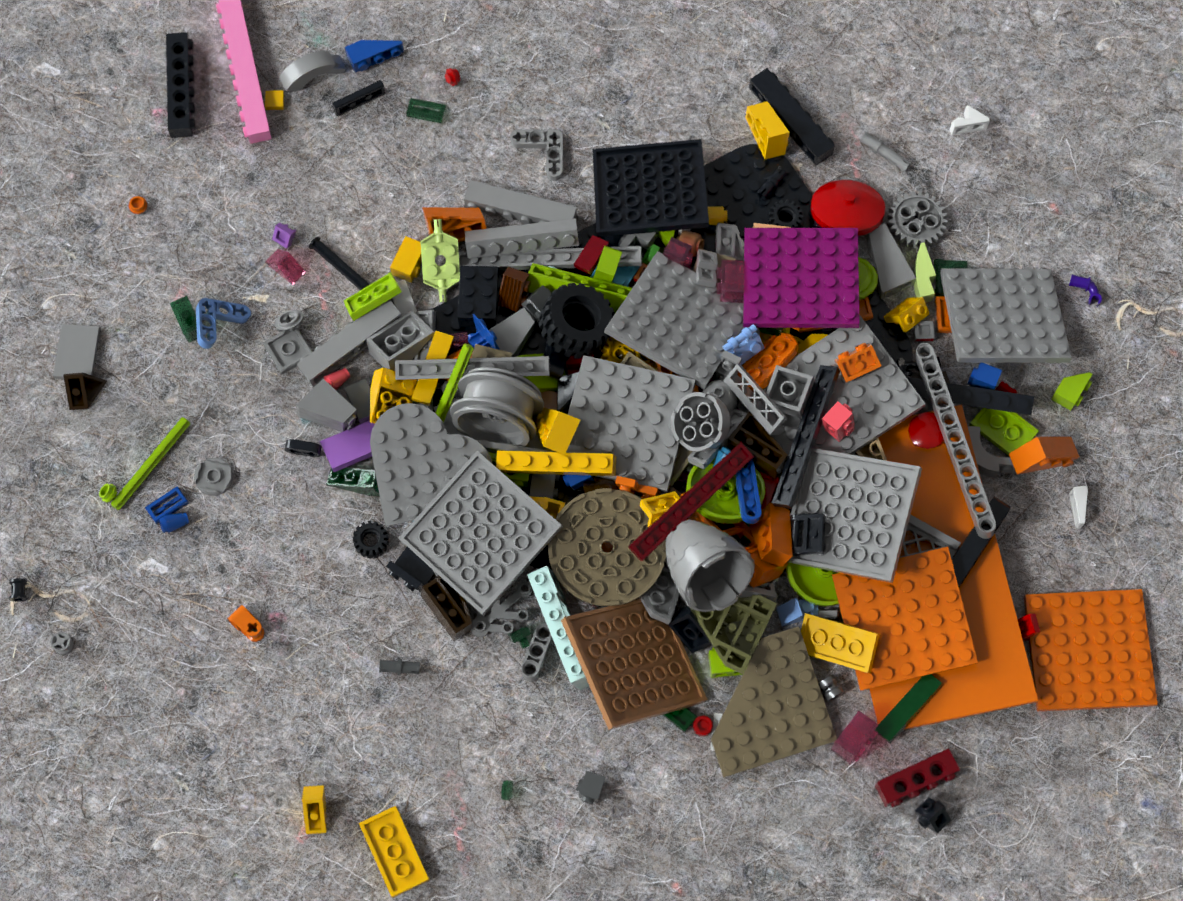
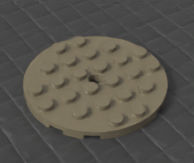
M612 488L595 489L575 497L559 512L555 520L563 528L548 543L549 561L557 580L571 595L591 605L608 607L632 602L644 595L655 584L664 567L666 540L643 561H640L628 548L648 528L649 517L640 507L641 498L627 491L614 490ZM605 542L613 545L611 552H603L602 545Z

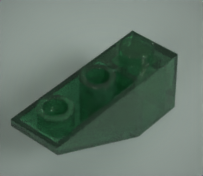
M332 468L330 469L326 482L327 486L380 497L375 470L343 468L333 472Z

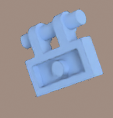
M754 324L749 328L745 327L742 329V333L735 338L731 337L727 340L728 343L722 346L725 351L742 358L741 365L765 347L759 334L756 333L758 330Z

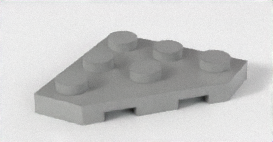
M664 565L655 584L640 597L649 616L666 624H669L672 619L680 594L670 576L668 566Z

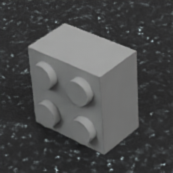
M776 365L766 394L783 413L802 418L814 384L813 376Z

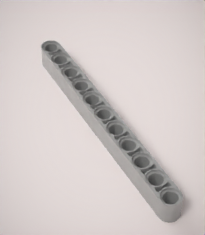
M921 343L916 349V363L976 532L979 537L989 539L994 535L996 527L992 510L934 349L929 343ZM925 352V353H928L929 355L924 357V356H921L920 354ZM932 369V370H934L935 372H934V373H928V372H926V370ZM939 386L941 389L934 390L932 387ZM945 403L947 406L940 407L938 404ZM951 420L953 424L948 425L944 421ZM957 437L959 441L953 442L950 438ZM962 454L966 458L958 459L956 456ZM970 472L972 476L966 477L962 473ZM975 489L978 491V494L973 495L969 493V490ZM982 507L985 511L977 512L975 508ZM989 525L991 529L984 530L981 526Z

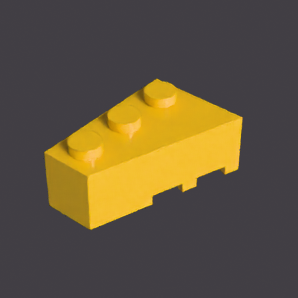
M768 101L747 106L745 118L764 159L785 155L789 131Z

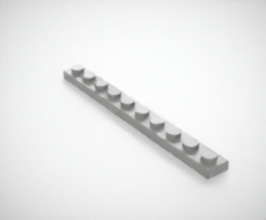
M641 246L611 247L622 251L617 267L642 266ZM584 248L546 249L468 258L467 252H459L460 266H496L498 271L506 270L508 267L517 270H530L532 263L553 266L557 269L575 268L574 262Z

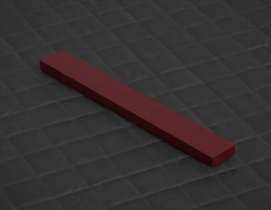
M742 442L738 443L638 536L628 548L640 561H643L666 540L671 531H675L681 522L686 521L754 457L753 454Z

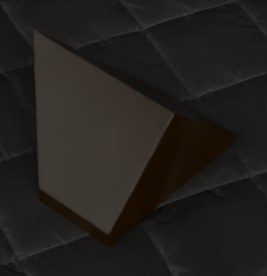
M86 373L64 374L69 410L89 409L92 402L107 383V380Z

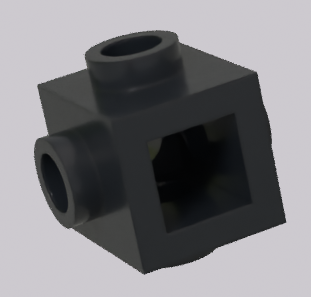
M927 798L915 810L919 817L917 819L919 824L925 829L928 827L935 833H939L951 821L946 812V807L940 801L935 802L931 798Z

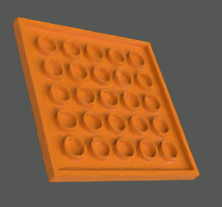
M948 546L899 558L893 583L845 573L832 574L843 623L880 634L871 673L855 669L860 691L978 663Z
M1142 589L1024 595L1026 615L1036 614L1040 633L1029 639L1033 682L1038 697V702H1036L1037 712L1158 705Z

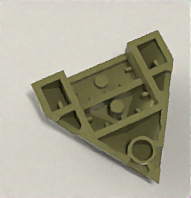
M752 595L751 597L738 598L734 604L721 611L702 612L692 609L691 611L698 619L700 626L724 666L743 675L777 603L761 595Z

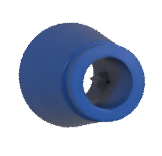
M186 513L168 514L159 518L162 532H168L169 534L189 524Z

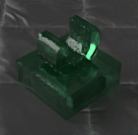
M524 626L508 635L512 643L519 642L521 648L524 649L530 645L526 637L531 632L527 626Z

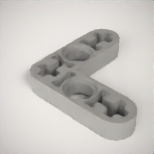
M518 129L511 133L510 141L515 148H546V175L551 181L561 179L563 175V135L559 130ZM535 135L542 138L540 142H533L531 139ZM517 136L521 138L519 142L516 141ZM553 136H557L556 146H553ZM552 152L560 154L557 159H552L549 155ZM553 164L556 165V174H552Z

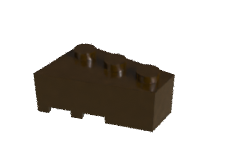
M749 411L729 436L727 448L732 450L738 443L742 442L753 454L754 466L776 480L784 469L788 455L776 440L770 437L765 428L759 424Z
M440 576L422 587L420 596L453 641L470 632L472 621L464 598Z

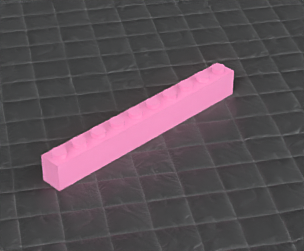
M218 0L219 3H216L217 12L222 15L219 22L221 29H225V34H222L224 44H228L229 49H226L228 60L232 61L229 68L231 75H235L236 79L232 80L234 90H238L239 93L236 96L238 107L242 106V111H239L241 122H245L246 127H243L244 136L249 138L250 144L271 140L272 137L241 0Z

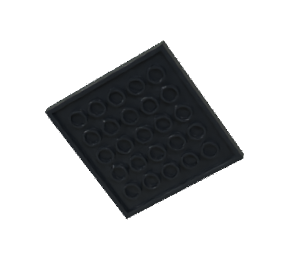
M702 139L593 149L597 237L709 227Z

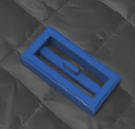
M177 486L146 506L145 509L154 522L158 524L159 518L163 517V515L173 514L189 502ZM177 493L179 494L177 497H175V498L172 499L171 501H168V502L165 503L163 506H161L160 508H158L157 510H155L154 512H152V510H153L154 508H156L157 506H159V505L162 504L163 502L167 501L168 499H170L171 497H173V496L176 495Z

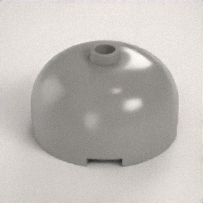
M694 392L685 395L680 399L681 402L678 404L675 412H672L671 429L674 438L690 451L706 452L717 448L724 442L730 430L731 420L726 405L718 397L708 393Z

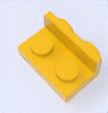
M923 297L906 298L883 317L886 323L900 324L902 331L907 332L928 316L929 310Z
M675 491L641 499L640 507L649 517L648 527L680 498Z

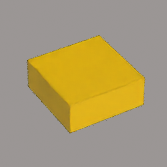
M265 91V109L284 110V91Z

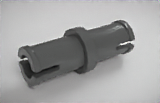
M380 659L379 672L397 673V675H401V673L419 675L420 662L402 661V659H398V661Z

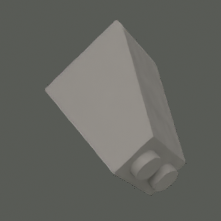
M324 379L296 405V415L299 418L340 432L346 429L349 430L356 424L357 409Z

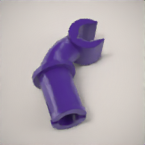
M1072 274L1069 286L1085 289L1086 292L1088 290L1090 293L1088 299L1089 306L1091 300L1095 298L1098 301V307L1102 297L1091 277L1084 278Z

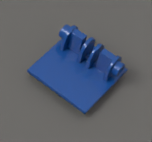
M473 314L477 332L468 335V342L473 347H475V344L500 350L496 344V334L492 330L489 331L483 319H478Z

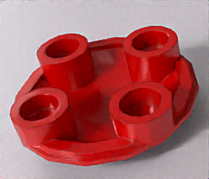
M920 413L909 423L908 433L914 446L930 449L942 445L944 439L935 413Z

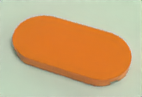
M780 333L781 335L777 337L776 335L771 336L763 343L765 348L742 365L762 389L769 385L776 365L785 368L798 353L799 345L793 335ZM738 371L737 375L742 379V374ZM747 385L754 393V388L751 385Z

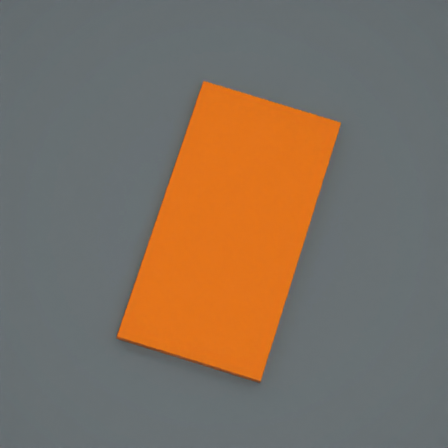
M962 405L954 406L980 477ZM918 414L911 415L878 437L887 461L920 466L922 468L911 515L961 542V547L973 529L974 523L945 441H943L941 446L930 449L914 446L909 437L908 428L909 423ZM951 420L944 421L948 425L953 424ZM957 437L950 438L953 442L959 441ZM962 454L956 456L958 459L966 458ZM970 472L962 473L966 477L972 476ZM971 489L969 493L975 495L978 494V491ZM982 507L975 508L977 512H984ZM906 531L904 542L914 540V533ZM995 534L959 588L978 663L932 674L943 683V686L903 730L1038 702ZM929 541L919 542L921 551L932 549ZM916 543L905 545L908 555L919 552ZM903 546L901 549L900 557L905 556ZM921 677L869 689L877 724L888 715Z

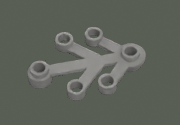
M521 582L517 587V591L501 605L499 598L492 606L491 613L486 617L477 610V618L472 621V634L476 637H484L488 632L511 635L514 631L512 623L505 622L503 625L491 623L496 619L526 622L529 618L526 610L521 609L518 612L507 610L521 598L528 599L532 596L533 588L531 584ZM526 586L528 587V591L523 592L521 588ZM521 613H525L527 616L526 618L521 619L519 615ZM478 624H482L484 627L483 629L478 630L476 626ZM505 626L512 628L510 631L504 630Z

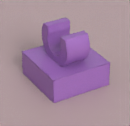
M279 222L275 225L272 240L287 249L292 244L296 230H291L287 224L283 225Z

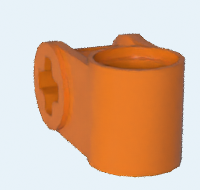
M240 605L227 618L249 640L258 642L264 637L265 632L260 622L243 605Z

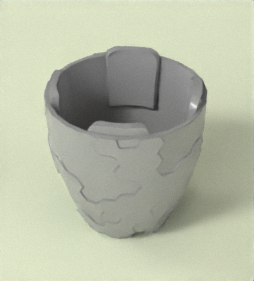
M695 520L681 522L675 531L670 532L665 543L670 574L680 595L692 610L702 612L721 611L734 604L747 588L754 573L755 564L751 554L733 537L716 529V527Z

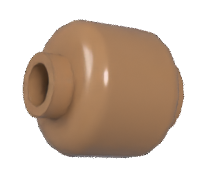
M686 230L677 236L675 245L679 253L694 257L697 256L699 249L704 248V239H702L699 233Z

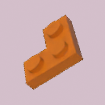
M621 476L616 477L615 484L620 491L640 495L642 499L660 494L658 488L638 484L634 479Z

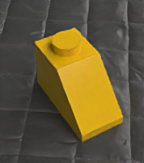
M324 785L304 786L302 805L306 834L326 833Z

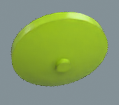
M716 457L705 469L697 466L691 469L687 479L686 492L713 468ZM755 468L760 505L762 506L765 496V484L761 474ZM735 475L697 510L699 514L719 523L728 524L743 521L740 514Z
M787 562L786 573L789 583L802 599L818 606H834L839 604L832 574L840 572Z

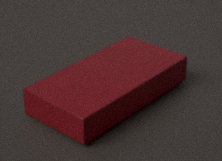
M592 235L574 262V267L591 274L600 260L604 245L609 247V242Z

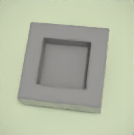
M920 321L914 326L915 342L934 341L933 321Z

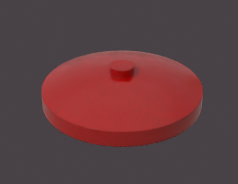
M836 180L822 185L815 191L811 201V214L822 228H858V236L874 231L881 225L885 215V203L882 196L867 184L854 180Z

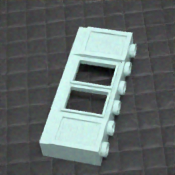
M545 566L527 574L570 683L579 690L589 687L561 622L564 617L571 616L554 572L548 566Z

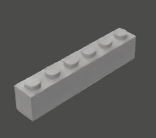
M472 180L469 182L464 197L465 208H480L481 212H485L489 216L497 215L506 220L520 221L523 224L576 219L577 207Z
M576 219L465 231L468 258L579 246Z
M391 300L386 301L356 321L348 323L344 330L333 334L329 341L318 345L311 354L303 356L299 363H297L299 370L314 387L324 379V376L333 373L368 347L367 338L399 319L402 315Z

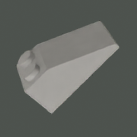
M411 310L367 338L366 341L369 354L382 367L395 371V360H412L435 333Z

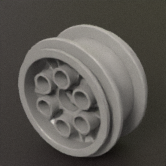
M491 367L472 369L461 377L458 382V391L463 398L455 401L450 408L452 423L461 434L474 439L523 447L535 438L537 428L532 418L542 413L544 401L540 390L531 381L516 373Z

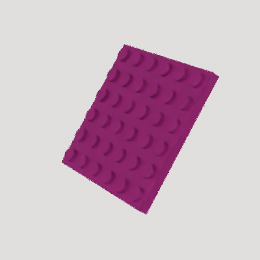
M745 228L743 327H750L754 324L756 328H859L858 228Z

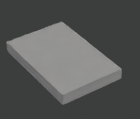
M62 324L53 374L55 379H64V374L86 373L93 376L100 335L99 326Z

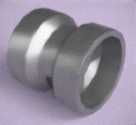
M834 674L818 683L820 690L824 691L828 702L838 698L845 692L842 686L838 685Z

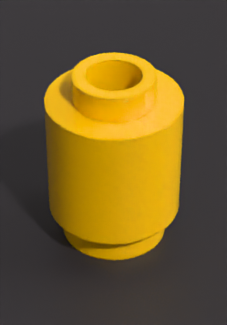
M708 206L709 225L724 224V221H727V210H724V207Z

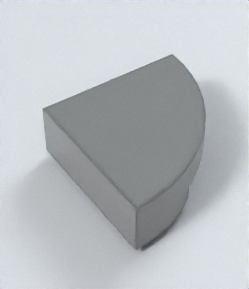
M838 610L818 611L819 617L833 619V621L840 623L843 622L842 615Z

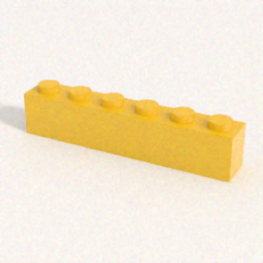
M497 451L496 468L502 473L616 476L617 457L614 454L566 452L563 455L558 452Z

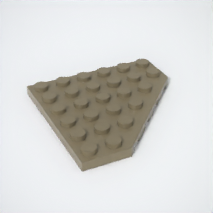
M799 626L760 639L710 739L723 778L837 741Z

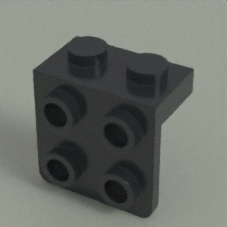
M408 547L405 548L395 563L390 560L386 566L390 569L388 574L396 580L402 578L406 581L404 586L411 591L416 589L421 592L422 587L429 583L435 574Z

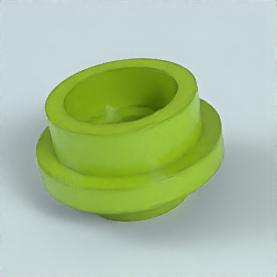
M113 484L102 486L99 492V497L102 498V501L108 503L115 499L117 495L116 486Z

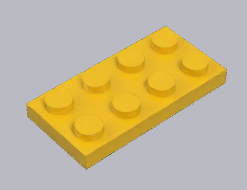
M805 613L801 634L809 656L871 673L880 634Z
M396 806L359 823L392 898L430 881Z

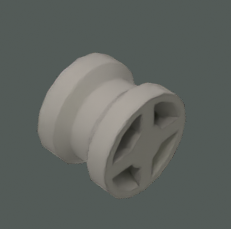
M58 632L51 638V646L58 654L65 655L72 651L74 643L67 633Z

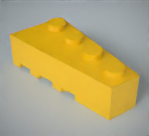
M544 408L542 413H539L535 419L543 447L565 455L580 423V419L560 411Z

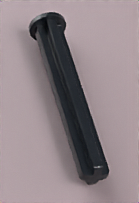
M315 237L310 242V249H314L359 290L369 285L366 280L320 241V237Z

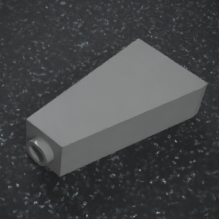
M885 223L881 224L877 229L868 233L866 239L872 265L878 274L877 290L880 298L885 299L914 286L916 277Z

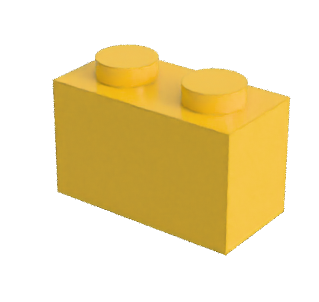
M405 236L390 266L393 276L405 279L411 283L414 277H418L422 263L420 241Z

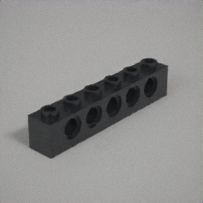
M188 32L166 33L167 122L171 138L193 137V129L196 128L195 119L192 118V113H195V104L192 102V97H195L194 86L191 85V81H194V72L191 70V66L194 65L193 54L191 55L194 45L193 39L189 38Z

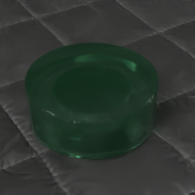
M505 780L502 784L501 799L510 801L513 793V781Z

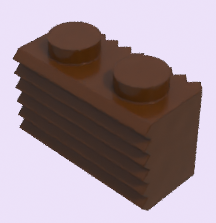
M508 267L503 274L497 305L518 312L522 306L521 304L528 298L525 294L531 285V281H528L530 274Z

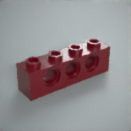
M948 748L876 782L875 788L885 807L891 805L894 808L902 804V800L907 797L913 799L921 795L920 791L926 788L930 791L938 787V783L943 780L947 783L957 778L956 774L960 769ZM931 768H939L941 771V775H934L931 771ZM913 776H921L923 779V783H915L913 780ZM902 784L905 787V792H898L895 785Z

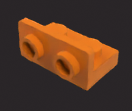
M862 343L856 346V350L851 353L845 351L837 355L838 359L835 360V363L838 365L846 383L881 367L871 344Z

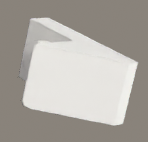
M967 105L964 111L965 118L960 117L953 120L950 132L951 135L986 130L990 122L989 117Z

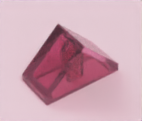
M277 249L265 261L267 265L291 285L305 273L293 256L284 250Z

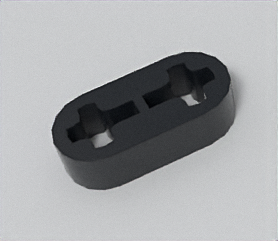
M288 439L286 440L284 450L291 454L319 457L322 446L313 442Z

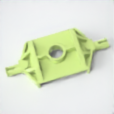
M435 219L434 233L420 241L423 283L438 289L439 302H443L442 295H444V302H447V289L460 281L458 239L444 233L442 230V219H438L439 227L437 226V219ZM438 255H443L446 258V262L442 266L435 263V258Z

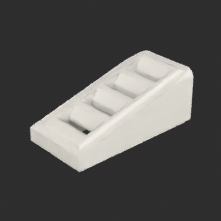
M1088 486L1073 487L1069 493L1076 529H1081L1085 524Z

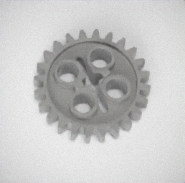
M912 191L911 196L904 193L903 198L898 196L897 201H893V207H890L887 219H889L887 225L892 226L890 233L896 232L894 238H901L899 243L906 241L907 247L912 243L913 247L916 248L917 244L925 242L930 247L932 241L937 243L938 238H942L943 232L947 228L948 220L946 218L948 214L943 213L945 207H939L941 201H934L936 196L930 199L928 198V192L925 196H922L921 191H919L918 195H915V192ZM918 207H923L926 210H920ZM902 213L908 214L909 217L902 216ZM931 222L933 226H929L926 223ZM909 229H915L917 232H911Z

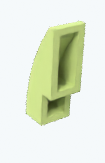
M925 242L920 244L915 260L914 275L916 280L914 290L915 296L923 297L926 303L933 300L935 292L931 283L934 282L936 273Z

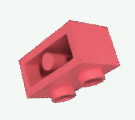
M837 401L822 418L825 431L840 442L845 436H849L854 431L855 423L853 410L844 403L842 405Z

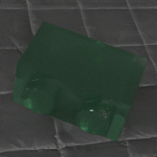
M185 296L171 302V308L188 343L196 340V312L189 298Z

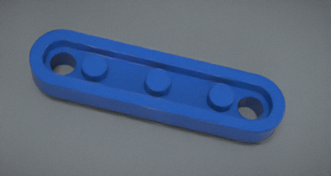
M751 459L744 466L745 468L740 469L735 474L741 518L745 523L755 524L760 520L762 511L754 461Z

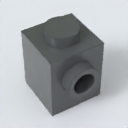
M586 771L584 779H579L576 791H579V798H582V802L591 805L593 802H599L605 783V776Z

